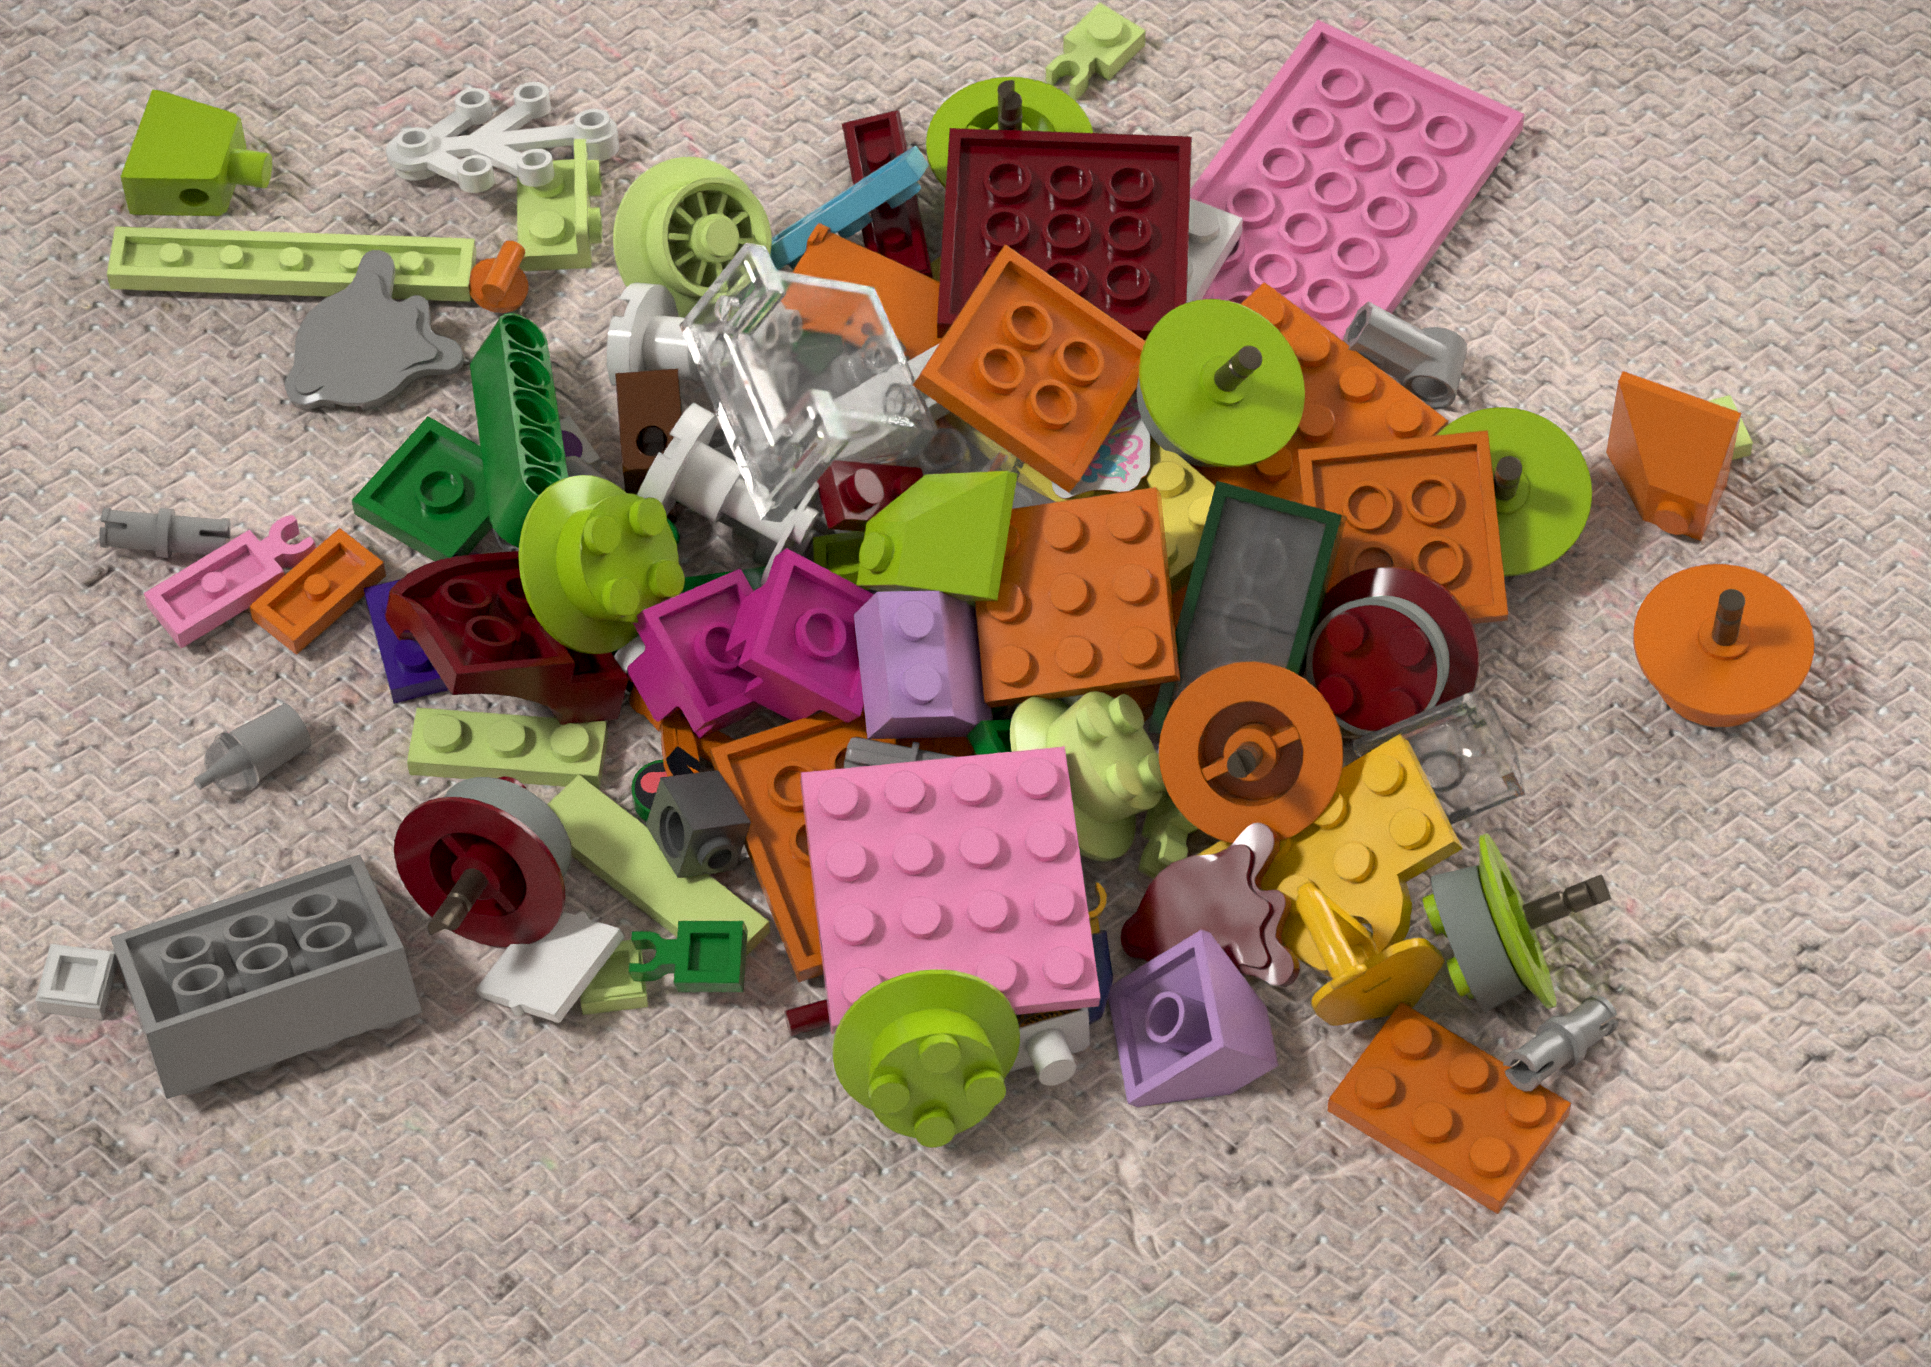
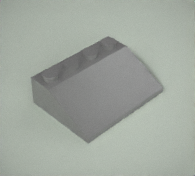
M360 854L110 937L166 1099L181 1094L200 1093L222 1080L246 1072L256 1073L265 1071L281 1060L308 1051L327 1050L337 1045L343 1039L373 1029L392 1028L401 1023L405 1018L422 1013L404 947Z

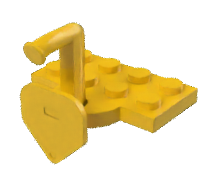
M1401 734L1342 768L1339 784L1328 806L1304 830L1280 841L1279 852L1261 882L1264 891L1279 890L1287 894L1291 899V911L1282 931L1284 944L1305 965L1333 979L1322 986L1311 1000V1005L1316 1015L1331 1026L1390 1016L1401 1002L1413 1008L1444 964V958L1440 950L1424 938L1404 940L1409 931L1412 902L1407 881L1462 850L1463 847L1410 743ZM1221 840L1197 855L1218 853L1227 849L1232 843ZM1362 924H1371L1373 933Z

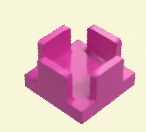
M787 548L777 554L765 584L742 600L725 649L727 653L735 657L741 656L738 667L758 676L748 683L744 695L791 721L806 718L818 710L825 711L847 723L858 718L861 715L864 702L854 614L874 594Z
M741 568L641 611L637 615L638 623H633L645 644V651L628 665L627 671L650 713L659 722L670 717L676 710L681 708L699 739L746 718L760 706V704L744 695L748 683L758 676L738 667L741 656L735 657L725 651L741 602L747 595L753 592Z

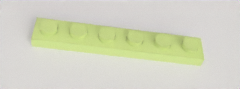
M115 226L107 278L110 289L329 297L342 291L352 283L361 258L370 250H381L391 256L396 271L392 299H407L418 295L426 300L471 301L469 281L471 270L476 263L477 252L475 239Z

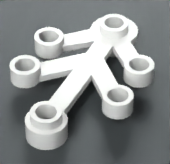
M528 82L519 85L514 90L515 104L472 134L464 136L458 135L471 125L485 123L492 117L490 95L484 89L469 88L459 92L455 96L456 111L428 130L421 127H413L401 131L388 143L386 155L388 163L395 168L396 174L403 179L418 181L439 174L459 183L460 188L465 192L479 193L490 189L494 185L493 166L519 177V181L526 186H543L551 182L555 174L551 153L541 148L571 145L574 155V139H586L588 160L604 161L613 157L618 152L619 139L615 121L610 118L606 111L600 109H588L576 115L574 124L518 130L532 119L547 115L551 110L548 87L543 83ZM464 156H467V157H465V158H463V159H461V160L458 159V158H456V157H464Z

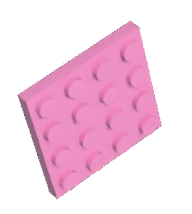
M1065 746L801 773V792L831 1034H835L841 1019L853 1003L873 987L899 975L930 969L964 972L987 981L1004 994L1016 1015L1099 1006L1100 991Z

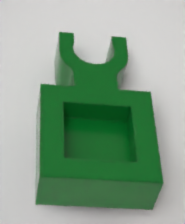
M678 921L677 939H664L655 932L632 931L631 941L636 950L653 949L656 951V954L652 961L648 963H629V974L633 981H656L666 974H674L673 983L678 992H743L748 929L744 921Z

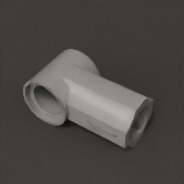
M1369 301L1357 310L1353 321L1346 329L1343 339L1349 345L1348 350L1357 351L1382 371L1402 381L1403 387L1433 409L1446 408L1454 402L1467 355V343L1460 335L1440 327H1429L1420 330Z

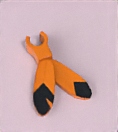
M633 683L629 697L630 706L637 713L644 715L658 732L661 731L663 764L667 777L700 773L699 756L712 762L710 748L735 740L718 730L699 739L686 717L682 716L683 711L681 708L676 710L670 717L657 722Z

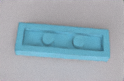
M913 146L773 236L770 257L766 267L769 266L774 271H778L789 264L792 270H794L806 251L809 236L818 223L831 228L830 232L838 233L839 236L847 239L872 221L868 214L871 210L885 201L893 209L921 190V186L917 181L920 180L929 164L917 146Z

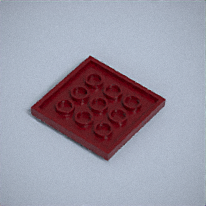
M949 128L937 338L945 336L993 260L1006 244L1146 341L1147 336L1161 318L1176 307L1187 303L1192 136Z

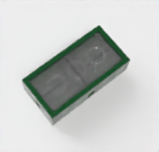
M1220 481L1216 482L1175 631L1180 681L1161 683L1148 729L1149 732L1161 734L1168 711L1181 692L1198 677L1217 667L1235 662H1264L1281 666L1303 677L1306 668L1308 646L1318 625L1345 527L1346 516Z

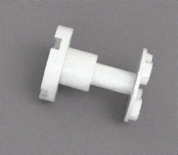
M637 282L630 284L623 291L619 299L625 300L628 303L624 316H612L608 332L607 369L611 385L616 386L615 373L678 369L679 379L700 381L705 377L708 370L738 372L739 388L744 406L755 418H768L777 410L780 402L790 403L794 400L798 389V372L796 367L791 365L793 341L797 337L800 326V314L796 305L784 304L777 295L764 294L752 306L746 318L742 335L712 333L706 320L679 317L674 297L664 285Z
M692 403L672 429L670 435L674 436L665 452L657 454L641 485L638 496L643 498L652 497L659 500L664 506L666 516L676 501L714 523H717L722 515L726 514L776 542L777 545L761 579L760 584L764 585L777 554L787 548L805 557L811 547L813 537H816L817 534L816 531L812 530V527L817 517H823L824 515L818 491L819 484L817 481L813 483L796 510L743 480L747 470L745 466L708 446L715 430L718 416L696 403Z

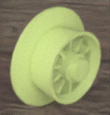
M699 157L669 159L643 172L631 184L623 196L615 217L613 230L615 260L626 287L637 282L664 285L674 297L679 317L703 319L709 325L722 322L731 317L729 310L763 274L769 261L772 243L771 228L767 214L760 201L735 173L723 165Z

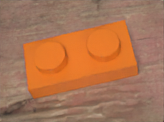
M339 528L249 606L252 620L297 655L365 595L363 588L375 586L386 577L384 562Z

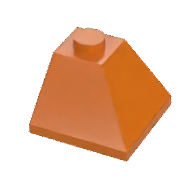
M1623 371L1618 380L1606 453L1642 520L1655 524L1670 534H1683L1701 541L1727 485L1741 413Z

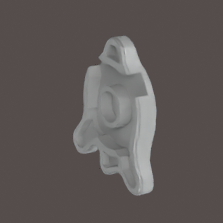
M370 250L361 258L352 283L342 291L323 299L308 312L302 321L295 340L294 366L285 382L286 393L296 407L310 410L320 406L336 408V404L343 406H361L362 410H369L380 407L394 399L410 383L418 378L428 375H451L457 373L463 366L464 356L461 346L455 340L437 335L431 331L430 307L424 297L414 295L401 302L394 301L391 298L396 270L394 262L388 253L381 250Z

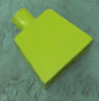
M152 89L120 176L129 214L221 216L228 210L236 184L263 189L267 188L272 173V155L270 153L247 150L241 118L235 113L168 92Z

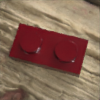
M829 460L813 470L815 480L819 484L818 491L828 529L865 532L866 523L923 477L922 469L919 467Z

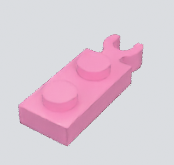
M293 515L282 517L272 525L269 536L259 541L251 530H248L144 592L146 605L182 649L248 609L253 602L285 576L284 568H294L316 549L315 541L310 536L298 544H287V541L295 538L300 532L297 519Z

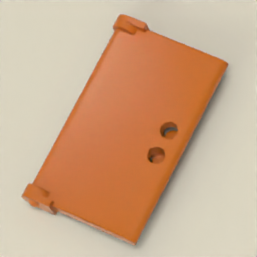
M821 223L816 225L807 240L805 253L778 295L784 304L796 305L801 319L840 336L844 341L863 350L879 342L886 335L890 334L897 337L904 344L907 351L892 358L894 361L903 356H909L911 360L941 342L943 338H937L939 281L830 232L831 228ZM853 321V326L846 325L845 322Z

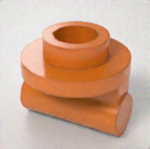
M505 241L496 258L482 260L472 268L469 292L472 299L482 308L496 313H508L518 309L524 303L528 294L529 283L525 273L519 268L525 255V249L521 244L515 241Z

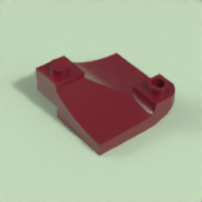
M519 551L462 555L437 560L411 571L390 589L385 611L387 623L398 640H414L419 643L452 695L492 694L533 701L549 707L560 725L619 719L628 681L627 675L611 652L602 654L576 652L557 642L545 631L533 614L523 590L519 571Z

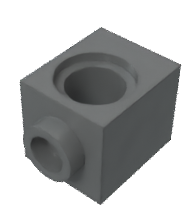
M719 770L661 777L646 827L677 878L735 870L751 821Z

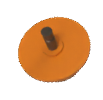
M1707 564L1690 567L1672 574L1656 585L1646 596L1637 612L1634 623V651L1638 664L1648 681L1659 692L1665 703L1677 714L1705 726L1732 727L1754 720L1764 712L1778 707L1801 687L1809 673L1814 656L1812 626L1799 601L1790 591L1772 578L1755 570L1736 565Z

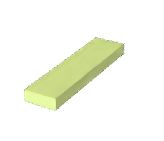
M578 775L547 804L560 819L570 838L571 855L675 937H677L678 921H744L748 929L747 956L770 933L769 921L709 874L677 878L648 828L582 776Z

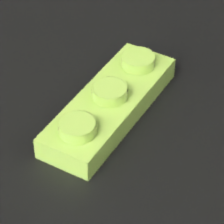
M417 707L407 759L409 775L457 779L508 776L517 779L522 784L566 787L573 779L580 775L597 789H600L608 742L607 722L595 721L560 725L556 718Z

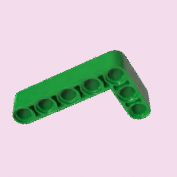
M505 313L500 316L472 358L470 373L490 522L501 538L519 548L522 527L532 504L547 487L561 479L567 478L568 472L547 338L543 331L531 320L518 314ZM667 518L678 546L680 543L679 531L672 521Z

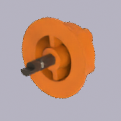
M1254 661L1235 662L1217 667L1201 675L1190 683L1174 701L1165 718L1160 734L1159 764L1163 782L1173 803L1186 819L1201 831L1219 840L1234 843L1248 826L1253 823H1262L1273 828L1279 835L1280 841L1294 836L1312 824L1328 806L1337 789L1342 773L1343 743L1340 728L1332 709L1321 693L1307 680L1293 671L1274 664Z

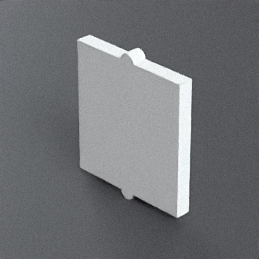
M563 911L556 926L544 938L532 944H510L475 990L482 999L510 1007L516 1016L526 1012L560 1023L625 936L620 928L590 920L583 911L578 912L576 915Z

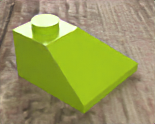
M1010 471L924 475L866 523L864 540L859 551L860 565L856 586L877 592L941 591L961 601H997L1018 474Z

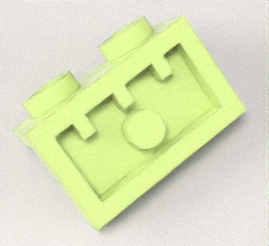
M574 139V159L553 160L555 176L548 184L530 187L522 184L519 181V177H517V241L525 249V255L519 266L522 271L592 268L591 244L602 243L601 208L591 207L590 196H601L602 189L600 160H588L586 139Z

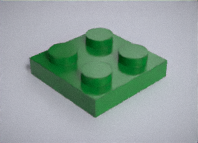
M429 416L426 417L352 499L353 510L356 516L433 561L469 555L493 528L489 517L480 446Z

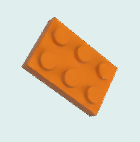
M1401 1002L1329 1097L1327 1111L1499 1214L1568 1118L1571 1102L1542 1085L1537 1086L1531 1091H1523L1516 1088L1505 1074V1071L1512 1067L1504 1066L1502 1061Z

